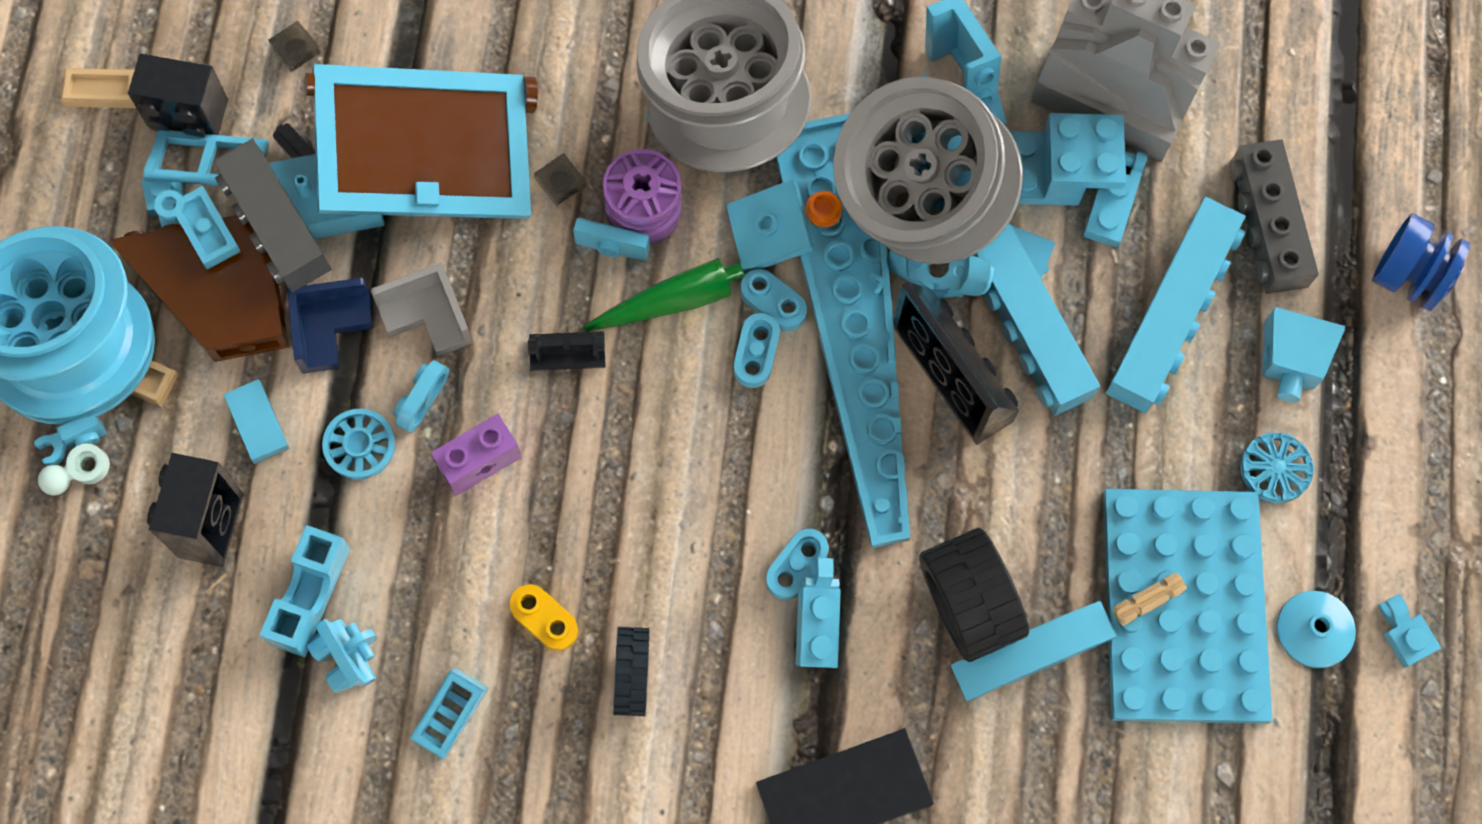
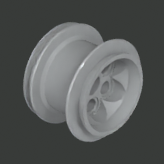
M665 0L648 17L641 30L637 46L636 64L638 79L643 92L649 99L648 117L652 131L660 145L678 161L688 166L711 172H735L751 169L774 159L788 149L801 134L809 118L812 97L809 80L803 70L805 43L793 13L782 0Z
M903 78L873 91L856 106L847 118L839 134L834 153L833 167L836 188L852 220L866 234L883 243L890 250L916 262L927 264L951 263L970 257L983 250L1006 228L1013 217L1021 195L1023 183L1022 161L1017 144L1010 131L971 91L955 83L938 78ZM926 132L925 137L922 139V141L918 143H912V140L915 137ZM961 135L962 141L959 147L955 150H948L947 146L950 139ZM899 157L897 168L891 171L895 159ZM927 162L931 165L930 170H923L922 174L918 172L920 166H925ZM971 171L970 181L964 186H957L959 175L962 172ZM907 191L909 193L907 203L897 208L895 204L896 198L902 192ZM938 199H944V209L937 215H932V204Z

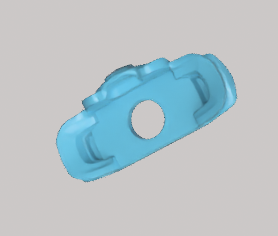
M892 250L888 253L890 272L896 274L901 279L932 289L939 299L949 297L962 298L963 295L980 296L990 289L993 281L994 268L991 263L976 256H970L949 263L948 272L943 277L936 278L930 273V264L909 260Z

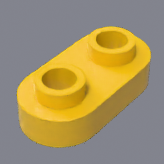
M527 584L513 592L510 598V610L513 617L545 647L552 651L561 652L575 644L578 638V626L575 618L542 588ZM526 598H534L536 605L534 608L527 610L522 607L523 601ZM554 624H563L565 631L561 635L552 634L551 627Z

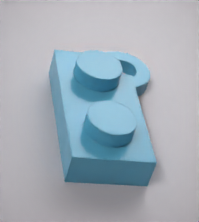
M203 186L184 196L175 190H165L155 198L154 209L156 213L165 220H179L207 270L241 252ZM168 200L176 201V206L172 210L163 209V205Z

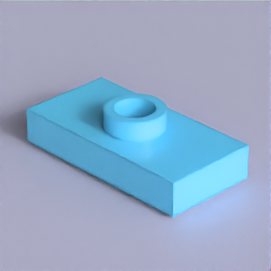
M583 218L576 219L573 229L575 244L597 249L599 253L608 257L616 258L621 255L647 262L650 252L649 236L647 234Z

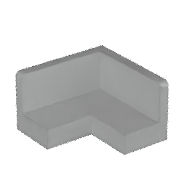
M442 262L371 289L389 338L425 324L437 357L473 344L469 329Z

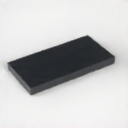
M906 728L755 783L770 824H883L934 805Z

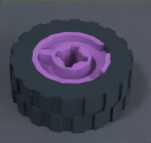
M617 626L613 715H646L650 628Z

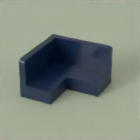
M356 278L305 285L293 293L290 288H287L293 355L302 374L340 369L336 334L374 328L370 292L364 279Z

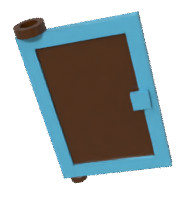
M314 64L312 73H305L304 93L305 96H313L318 213L529 219L531 217L526 113L533 114L537 107L538 86L535 77L515 74Z

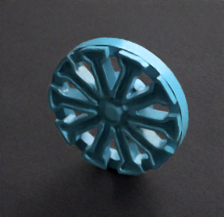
M352 409L341 413L330 422L323 436L322 449L330 467L342 477L353 480L368 479L380 474L392 460L396 450L395 435L388 421L377 412L369 409ZM353 417L355 419V427L351 429L347 422L348 419ZM366 417L371 418V422L365 429L364 419ZM379 426L385 428L383 432L373 435ZM336 428H341L345 432V435L341 436L334 434V430ZM385 440L389 441L387 447L376 445ZM332 443L343 445L333 450L330 449V444ZM371 453L383 455L384 457L378 462ZM346 455L340 464L334 462L336 458ZM364 458L372 466L371 469L364 471ZM355 460V471H348L347 469Z
M1272 432L1257 437L1246 447L1241 457L1240 471L1247 488L1251 492H1258L1260 499L1270 503H1287L1295 500L1307 490L1312 482L1314 464L1310 457V452L1302 442L1296 440L1292 435ZM1273 441H1280L1278 452ZM1263 443L1267 453L1259 448L1258 444ZM1290 445L1295 449V451L1286 456L1288 447ZM1254 455L1262 462L1251 461L1249 459V456ZM1299 457H1302L1304 464L1292 463ZM1257 470L1260 471V474L1253 477L1250 476L1249 471ZM1293 472L1304 473L1305 478L1302 479ZM1265 480L1268 482L1266 490L1263 491L1259 486ZM1288 481L1297 487L1295 492L1291 490ZM1278 484L1282 492L1281 496H1277L1275 493L1276 485Z

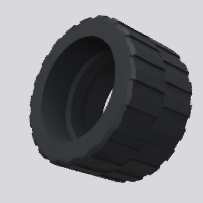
M977 527L920 553L919 562L931 596L947 631L965 661L972 662L1028 637L1030 632L1029 624L1016 587L998 550L983 529Z

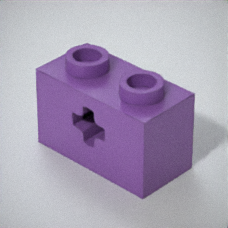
M499 413L431 452L438 469L455 497L522 458L517 442Z

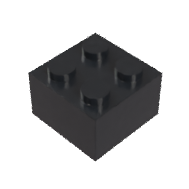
M140 53L128 90V95L145 124L154 131L173 130L203 138L205 134L219 135L229 99L213 66Z

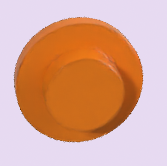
M829 191L814 193L807 200L805 207L807 219L813 225L822 228L835 225L840 220L843 210L840 199Z

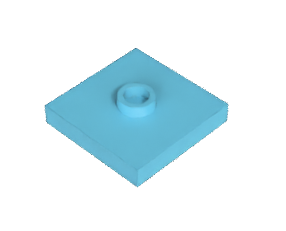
M794 179L726 204L744 273L747 274L755 269H763L815 250L798 183Z

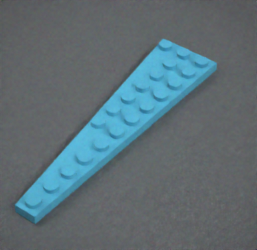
M851 113L807 121L795 142L783 153L775 157L781 183L792 179L798 183L804 210L809 197L820 191H829L840 199L834 178V153L839 134ZM842 203V216L831 227H817L807 219L815 250L799 255L870 546L873 549L906 542L910 539L907 489L904 476L905 465L901 438L902 427L898 400L899 389L896 375L890 275L887 261L888 250L886 245L875 240L858 227Z

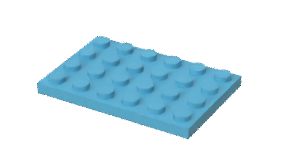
M1105 489L1103 492L1107 616L1117 635V638L1108 641L1111 721L1271 723L1272 706L1258 492ZM1173 573H1178L1186 585V590L1173 599L1169 597V600L1163 605L1141 617L1137 615L1138 618L1125 626L1118 623L1112 612L1115 605L1126 599L1130 601L1131 596L1156 582L1161 583L1165 577Z

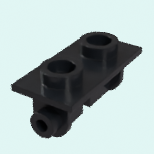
M605 332L529 334L528 354L530 355V371L606 368Z

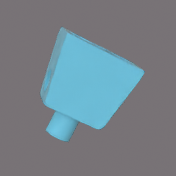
M1277 307L1272 310L1264 323L1262 373L1267 378L1280 381L1277 394L1279 399L1286 402H1299L1302 388L1315 389L1321 383L1334 357L1345 326Z

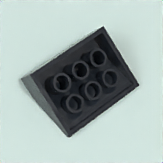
M908 281L901 288L893 318L894 330L972 440L978 445L1014 422L1019 412L1017 408L1018 401L1012 391L1008 388L1003 389L995 378L997 374L992 363L985 357L981 358L974 348L975 342L968 330L964 327L960 329L952 318L953 311L944 298L939 299L932 289Z

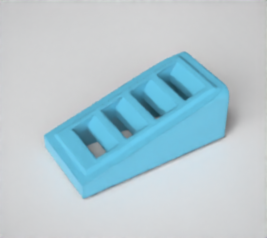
M457 668L451 669L410 739L438 757L445 759L489 688ZM455 684L472 693L470 699L452 690ZM446 698L464 708L461 714L443 704ZM437 712L455 722L453 728L434 718ZM428 726L447 736L444 743L425 732Z

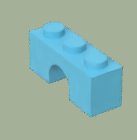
M308 525L305 526L291 559L294 570L290 585L281 600L274 599L259 634L268 645L305 658L308 651L306 645L315 635L317 630L315 625L321 621L350 552V547L342 537Z

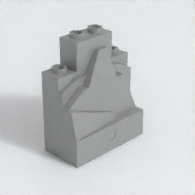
M1072 0L1057 38L1048 53L1030 102L1054 113L1124 115L1125 145L1137 151L1147 153L1148 156L1162 162L1221 43L1187 28L1188 22L1197 6L1187 0Z

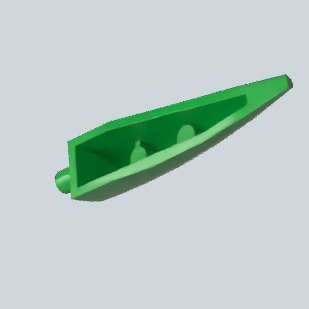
M719 258L713 259L633 295L585 324L586 332L683 312L732 296L728 282L744 277L743 269L740 262L723 268Z

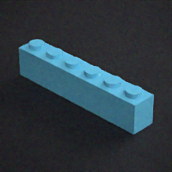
M1208 197L1203 199L1105 394L1145 414L1153 403L1158 406L1161 405L1170 387L1164 381L1169 372L1176 374L1185 357V354L1180 352L1184 341L1192 342L1201 324L1195 321L1199 310L1207 311L1216 294L1210 288L1215 279L1221 282L1231 263L1225 257L1229 249L1237 250L1246 231L1240 229L1246 217L1245 215Z

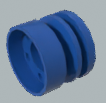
M1411 213L1388 245L1371 281L1393 293L1408 281L1411 283L1408 291L1407 300L1415 302L1425 290L1420 307L1427 311H1432L1439 301L1451 291L1464 268L1465 258L1470 249V242L1459 239L1451 250L1448 251L1453 234L1445 232L1434 244L1430 242L1435 224Z

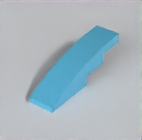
M1101 601L1029 630L1028 637L977 660L967 662L962 659L951 664V668L966 701L970 702L1000 687L1009 686L1043 669H1050L1117 638Z

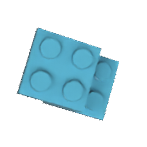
M1050 113L1043 132L1010 131L1020 152L1023 169V183L1018 204L1079 206L1086 188L1124 189L1126 185L1124 115Z

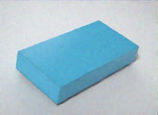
M259 379L223 394L254 464L290 449Z

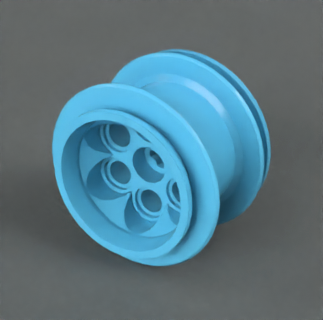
M62 226L29 229L0 241V401L28 419L59 425L66 424L91 411L93 413L82 418L92 415L97 417L116 407L137 388L151 364L155 347V332L148 306L137 289L127 281L125 270L117 254L109 245L95 235L76 228Z

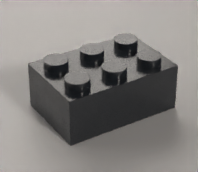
M171 452L168 464H164L160 470L158 484L161 489L157 502H153L148 510L147 524L149 525V530L177 558L223 567L244 493L219 462Z

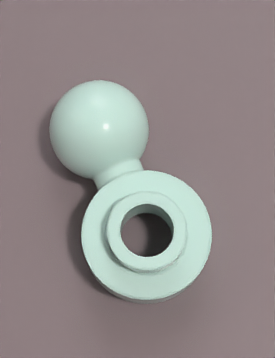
M93 444L78 445L69 453L65 467L49 465L43 468L38 476V485L48 495H60L68 489L70 481L73 479L83 484L98 483L108 473L110 466L109 458L102 449ZM95 460L96 465L94 469L87 472L85 469L87 462Z

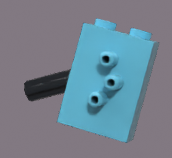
M280 124L276 127L272 134L273 139L292 159L272 162L269 165L314 239L385 226L383 215L318 213L315 151L290 124Z

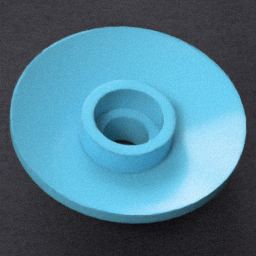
M1307 591L1295 595L1282 607L1277 620V633L1282 647L1291 658L1308 667L1326 668L1342 661L1354 645L1356 630L1350 611L1339 599L1325 592ZM1316 620L1325 623V633L1316 630L1314 625Z

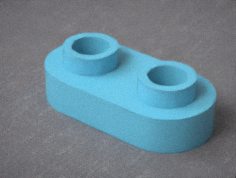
M755 269L743 277L740 294L746 305L757 313H766L774 317L782 331H794L803 325L806 319L807 305L798 293L767 270ZM761 282L765 284L766 288L758 291L753 288V284ZM789 304L795 308V311L785 313L782 307Z
M753 314L745 320L734 360V375L741 385L748 388H757L764 385L771 375L779 341L780 327L776 319L769 314ZM758 331H763L767 334V338L758 340L754 337V334ZM753 365L759 369V372L755 375H750L745 369Z
M434 360L429 365L423 364L418 369L413 381L415 386L408 397L405 395L401 397L394 409L393 415L397 417L396 425L409 433L414 432L418 428L446 383L449 375L448 367Z
M803 529L797 532L770 566L766 576V585L768 591L775 598L780 600L796 598L798 596V587H802L803 578H810L811 558H827L829 546L827 539L821 532L814 529ZM804 546H812L816 553L812 557H806L802 554L801 549ZM781 576H789L793 583L789 587H782L778 579Z

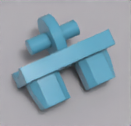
M323 619L315 625L319 633L306 646L312 657L317 661H325L331 656L335 659L338 666L326 674V680L332 691L344 692L354 686L369 685L377 679L367 661L375 657L369 647L377 639L372 629L360 632L356 623L346 627L343 620L329 622L327 619Z

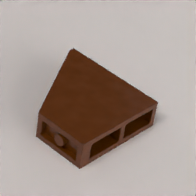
M237 215L225 217L222 220L241 252L208 270L205 268L180 224H168L163 226L161 230L146 233L143 231H131L126 233L124 237L112 239L113 246L122 259L214 362L290 348L280 285L277 284L266 266L272 260L267 252L260 255L249 237L251 233L255 232L250 223L243 226Z

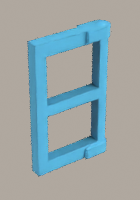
M158 130L144 168V181L219 186L215 177L220 174H210L217 148L235 149L254 139L266 158L269 141L268 139L205 134L203 138L186 135L183 132ZM168 144L205 147L198 171L186 172L160 169Z

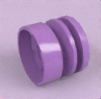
M649 149L630 150L617 156L607 167L603 178L604 202L608 224L647 234L650 245L668 238L677 228L682 215L680 174L674 163L662 153Z

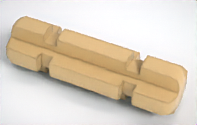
M1173 573L1165 577L1161 583L1156 582L1131 596L1130 601L1126 599L1115 605L1112 609L1114 617L1120 625L1125 626L1138 618L1137 615L1141 617L1163 605L1169 600V597L1173 599L1186 590V585L1178 573Z

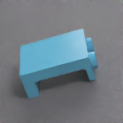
M941 0L927 6L926 54L931 62L951 54L964 73L963 87L975 94L988 107L998 98L1001 55L964 0Z

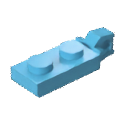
M811 558L810 578H803L802 587H798L796 666L838 668L841 589H839V579H833L832 558Z

